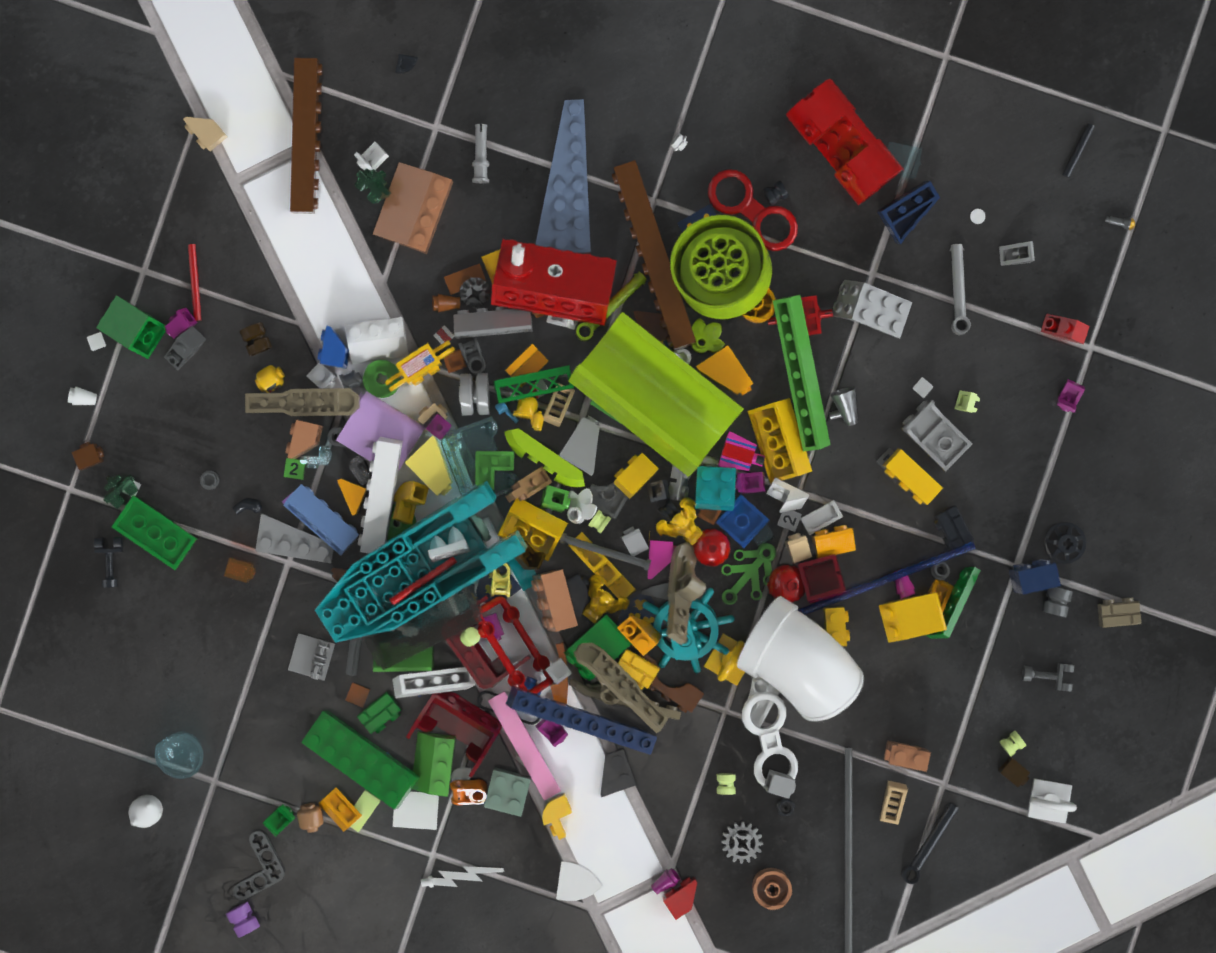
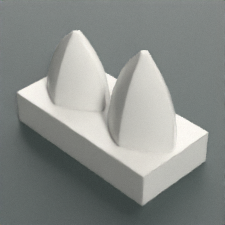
M452 526L448 536V545H446L443 539L435 535L430 543V550L428 552L430 559L435 562L470 552L462 533Z

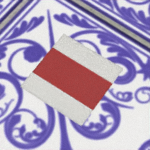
M445 325L433 335L441 344L448 340L450 341L454 337Z

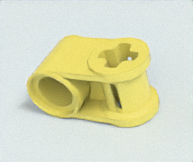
M508 563L504 564L507 568L506 573L499 574L496 569L493 571L491 597H494V595L510 597L511 580Z

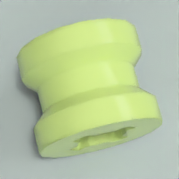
M598 510L588 526L595 527L597 532L601 534L611 520V517L604 516L602 511Z

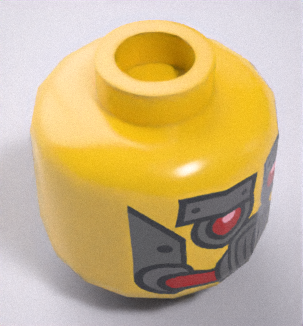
M268 365L257 372L255 383L262 392L272 393L283 386V377L285 375L280 367L276 368L273 365Z

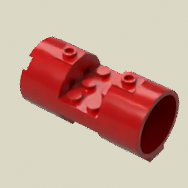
M828 79L812 90L804 99H801L788 111L786 116L809 145L814 144L835 169V178L856 204L860 205L897 176L904 168L880 139H876L855 113V107L834 81Z

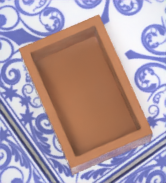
M563 569L551 570L532 576L531 584L534 592L537 591L538 599H536L538 609L542 610L543 617L541 621L544 629L547 628V631L557 632L578 626Z

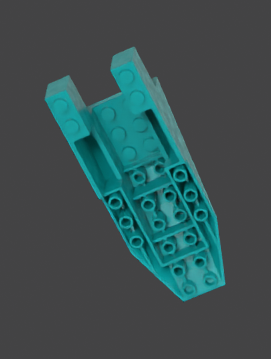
M487 481L459 498L455 497L355 562L315 609V612L335 643L394 630L526 551L527 544L518 530L487 547L469 517L490 505L497 498ZM452 526L457 528L468 543L470 552L453 556L457 561L456 564L393 605L389 600L390 598L451 558L433 562L430 559L428 550H430V543L435 535L443 539L446 545H448V536Z

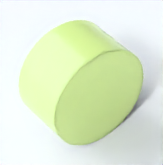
M469 627L461 633L460 639L465 646H473L480 640V634L476 628Z

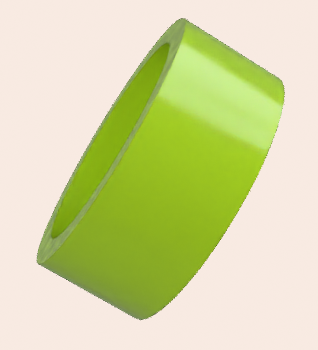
M715 215L696 221L679 236L671 254L670 267L672 278L684 300L696 312L710 318L730 319L749 312L764 298L771 283L772 263L763 240L750 224L733 216ZM720 243H726L724 248H717ZM702 252H709L706 257H700ZM742 253L740 258H733L734 254ZM719 261H723L724 265L722 267H715ZM701 270H707L704 276H698ZM739 271L738 277H731L733 272ZM723 280L720 286H714L715 281Z

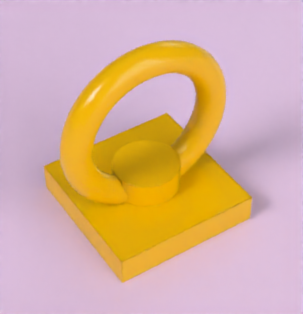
M723 633L718 642L729 649V653L725 655L713 649L704 667L716 673L719 681L722 682L726 679L737 686L745 673L737 667L745 643L743 641L737 642Z

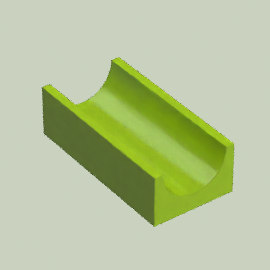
M623 312L586 359L578 365L568 380L688 477L698 468L712 447L743 411L740 405Z

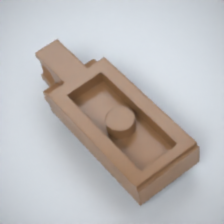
M542 466L514 483L512 486L513 491L505 497L509 503L517 498L520 501L525 500L551 484L552 481Z

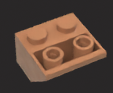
M296 420L295 424L292 423L290 434L293 436L291 442H288L286 447L287 458L297 459L318 446L323 426Z

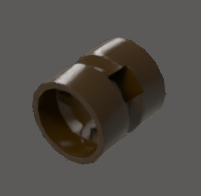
M262 322L250 325L239 331L243 341L247 342L245 347L249 356L260 354L272 348L269 338L264 336L266 331Z

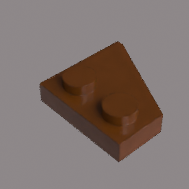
M642 311L633 312L638 325L658 341L666 340V336L669 335L667 329L662 328L660 318H663L662 314Z

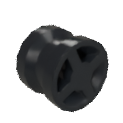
M670 500L666 501L665 506L658 508V511L669 523L674 515L680 513Z

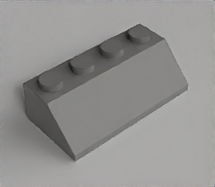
M500 306L496 307V311L480 308L476 309L477 312L469 313V310L457 311L458 314L453 315L454 337L456 339L533 331L531 312L507 309V307Z

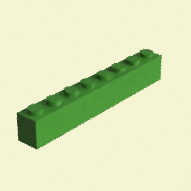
M801 295L783 297L773 300L802 448L803 452L819 450L831 444Z

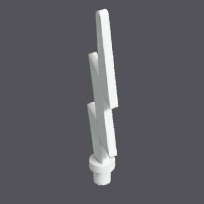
M464 867L468 873L439 871L444 878L428 876L426 879H421L422 887L429 886L430 888L434 887V885L458 887L452 879L482 881L476 874L504 872V869Z

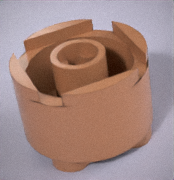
M766 868L755 875L752 890L756 901L769 910H776L785 906L792 895V886L787 875L777 868ZM770 885L777 887L774 889V892H770Z

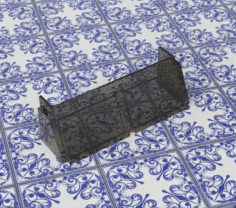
M471 585L463 588L462 591L446 600L437 603L398 628L376 633L364 638L377 666H381L385 670L483 621L480 615L484 613Z

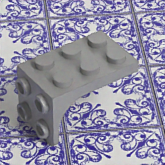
M844 280L839 288V295L833 305L832 313L835 317L851 320L895 338H900L912 302L864 282Z
M926 400L916 408L918 412L915 415H909L902 422L904 426L901 429L944 471H947L972 443L937 409L933 400Z

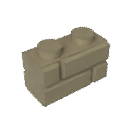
M1133 597L1122 598V602L1107 599L1103 600V604H1098L1099 626L1102 628L1141 624L1140 602L1134 601Z

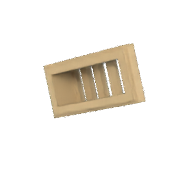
M574 389L560 391L569 395L568 398L557 394L558 391L553 392L543 416L545 422L560 427L575 392ZM555 398L566 402L565 405L555 401ZM552 405L562 409V412L551 408Z
M888 781L880 821L899 824L908 791L906 784ZM890 797L899 798V801L892 800ZM888 804H889V805H893V806H898V807H897V809H896V808H891V807H888ZM886 812L895 813L896 816L886 815Z

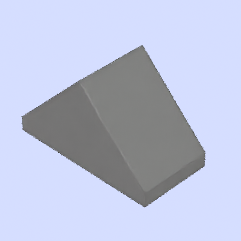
M1033 241L999 247L1001 266L1025 264L1035 261Z

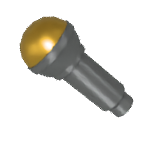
M1113 216L1106 217L1105 222L1122 226L1126 230H1132L1135 227V220L1131 217L1124 219Z

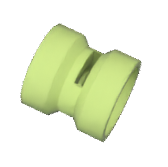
M1015 730L1010 733V737L1000 741V744L1010 757L1016 754L1018 749L1026 746Z
M717 774V781L719 782L717 794H736L734 786L736 774Z

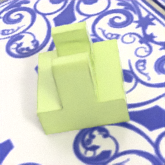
M960 390L955 409L971 413L976 412L977 408H974L975 401H980V398L975 393Z

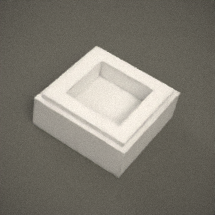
M559 658L545 669L556 685L572 674L562 658Z

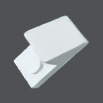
M774 478L766 493L783 502L780 513L801 509L809 497V494L777 478Z

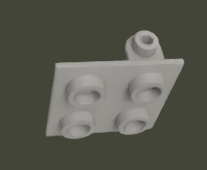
M298 633L288 670L310 676L316 680L325 681L335 644Z

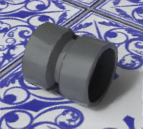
M1058 587L1047 589L1046 596L1048 600L1044 601L1042 611L1067 618L1069 610L1067 603L1071 602L1073 591Z

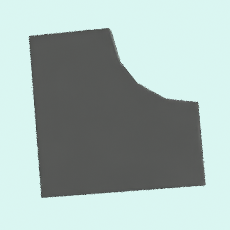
M614 482L607 486L592 484L589 488L593 496L591 504L596 505L598 510L616 519L628 497Z

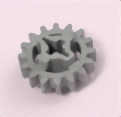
M741 821V825L738 826L734 822V828L728 826L729 832H723V836L726 839L721 840V843L726 844V846L722 850H728L726 857L733 856V862L739 859L740 864H743V860L746 859L750 863V857L756 859L755 853H761V849L758 846L763 845V842L758 841V839L762 835L756 834L758 831L757 827L751 829V823L745 826L744 821ZM746 830L747 832L744 834L738 833L737 831ZM732 836L734 839V844L730 848L729 840ZM737 837L741 840L746 839L745 843L747 848L742 844L739 845ZM753 837H754V839H755V845H754V847L752 848V847L750 846V841H751V840L753 839ZM739 851H743V852H746L747 854H745V855H739V854H736V853H738Z

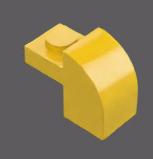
M407 481L400 485L394 495L393 501L396 502L392 519L405 524H412L416 506L425 505L429 487L415 481Z
M565 793L551 799L546 804L542 816L544 826L552 823L549 826L553 836H557L559 840L566 837V832L560 818L572 813V808Z

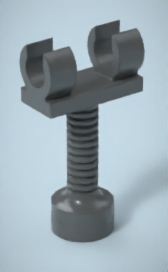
M1058 663L1057 673L1034 671L1032 666H1023L1022 681L1030 682L1032 678L1056 680V690L1072 692L1073 684L1062 683L1063 671L1074 672L1075 665Z

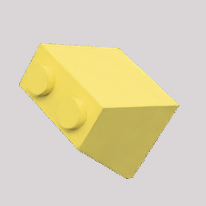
M432 435L405 463L437 496L441 494L445 496L452 489L450 485L453 483L439 441Z

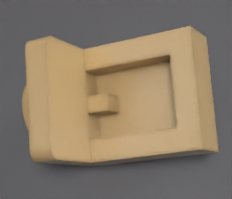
M433 403L429 408L425 406L418 413L420 415L418 420L425 425L437 412L446 420L448 418L446 415L448 411L441 403L438 406Z

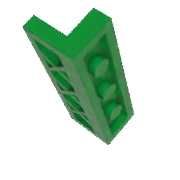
M570 366L493 381L498 404L574 388V385L570 382L566 386H560L555 383L558 376L567 374L568 380L570 379ZM546 379L551 382L547 390L538 388L536 385L539 380ZM528 383L532 386L528 394H523L517 390L521 384ZM509 387L514 391L510 397L502 399L500 388Z

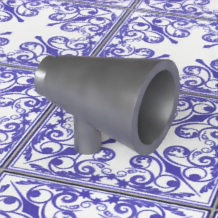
M847 387L832 392L830 395L838 410L829 412L830 419L842 417L847 426L857 424L855 387Z

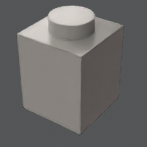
M769 770L763 788L768 793L789 799L790 795L795 791L796 783L790 775Z

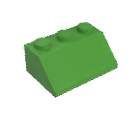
M382 642L374 649L373 672L432 671L434 669V645H429V642H418V646H410V642H399V646H391L390 642Z
M418 731L413 772L420 776L412 789L429 795L448 797L456 736Z

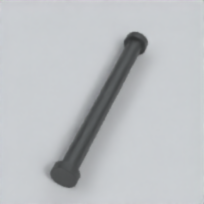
M563 533L560 544H570L644 567V570L647 571L651 564L650 559L644 560L567 536V533Z

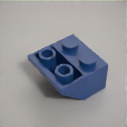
M326 325V330L323 329L321 333L323 348H319L318 360L324 366L347 369L349 349L336 330Z

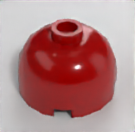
M717 529L703 530V535L693 545L697 560L709 567L724 563L731 550L728 537Z
M782 565L771 572L767 587L774 599L782 596L793 603L803 597L805 589L798 568Z

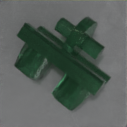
M368 169L363 172L360 170L356 174L359 178L355 186L360 191H365L367 188L371 190L367 196L371 203H378L382 198L390 196L391 192L385 187L387 184L384 180L386 173L383 170L377 172L375 169L371 172Z
M119 474L114 478L110 475L106 477L109 483L104 488L107 491L112 487L114 488L104 496L103 500L107 504L110 502L111 505L118 509L125 502L119 495L123 490L130 497L138 491V487L133 482L134 478L131 474L119 484L118 482L122 479Z

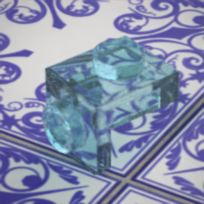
M320 446L319 457L301 456L300 464H307V468L329 465L332 456L330 446Z

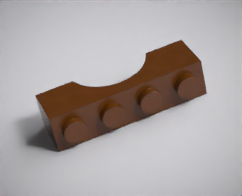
M638 652L637 655L656 665V659L647 653L643 656ZM657 675L649 686V689L655 691V689L662 693L661 697L668 702L671 700L675 701L678 704L676 707L684 713L687 711L692 713L704 695V692L689 682L681 686L671 687L662 683Z

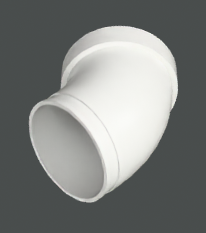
M782 596L777 597L760 618L749 636L737 663V667L754 678L760 676L774 686L791 702L800 715L808 721L826 720L842 712L858 696L864 681L862 670L848 652L823 628L799 612L797 605Z

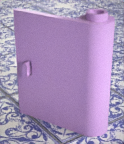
M366 391L363 394L361 392L359 395L360 408L350 416L336 441L371 461L375 459V453H372L373 444L380 437L401 440L403 444L399 471L424 431L425 426Z

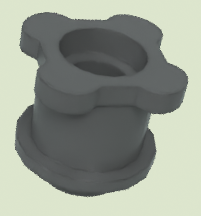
M355 370L346 375H339L344 388H360V383H363L360 372L356 373Z

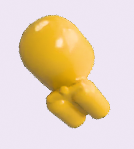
M528 397L517 400V409L513 411V416L531 419L532 428L535 431L541 432L544 417L541 411L537 412L538 402L536 398Z

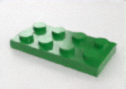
M135 495L132 496L112 525L113 529L174 570H177L198 539Z

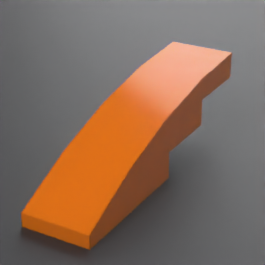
M564 642L556 643L558 656L567 665L566 655L564 654ZM568 677L557 685L556 683L550 685L553 699L567 704Z

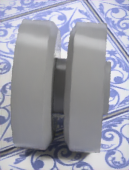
M478 373L476 375V385H473L471 374H460L459 401L462 416L473 415L474 403H477L479 415H490L488 373Z

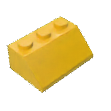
M517 498L511 506L498 536L505 538L518 530L522 538L529 543L535 552H544L546 555L544 560L549 561L568 523Z

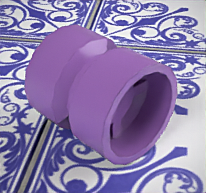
M248 902L226 913L229 922L235 925L233 929L238 938L260 927L256 916L251 915L253 911Z

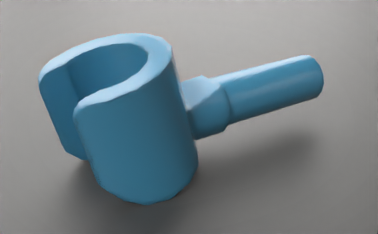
M505 403L495 405L499 414L505 412L515 423L519 421L513 416Z

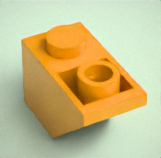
M630 615L617 627L643 656L656 646L662 637L649 622Z

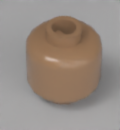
M315 803L301 805L297 811L299 827L307 830L308 833L318 831V827L324 823L321 807L315 805Z

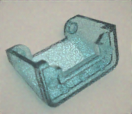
M492 416L450 431L440 440L461 496L477 487L475 484L476 451H498L493 438L497 434L498 425ZM495 471V490H493L495 495L498 497L513 491L512 486L519 481L518 477L512 472Z

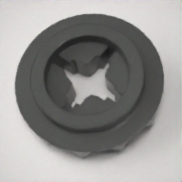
M477 277L466 280L460 287L461 300L466 305L473 306L474 308L478 305L482 306L485 301H488L491 294L488 283ZM471 287H473L476 291H479L478 298L475 297V295H471Z

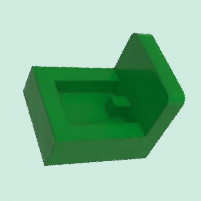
M282 804L263 824L276 837L295 819L294 812L290 807Z

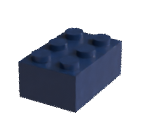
M1034 560L1032 565L1028 563L1013 565L1014 569H1009L1013 592L1027 594L1061 586L1057 565L1050 562V560Z

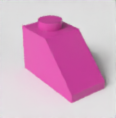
M650 540L649 559L651 564L648 570V579L655 577L671 562V557L676 547L673 546V541Z

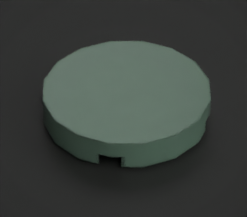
M476 514L471 515L469 518L485 542L490 540V532L483 520Z

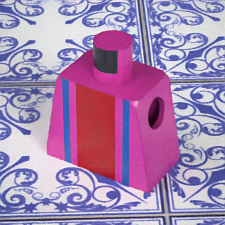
M729 431L718 467L749 471L751 464L762 467L765 456L755 453L756 444Z

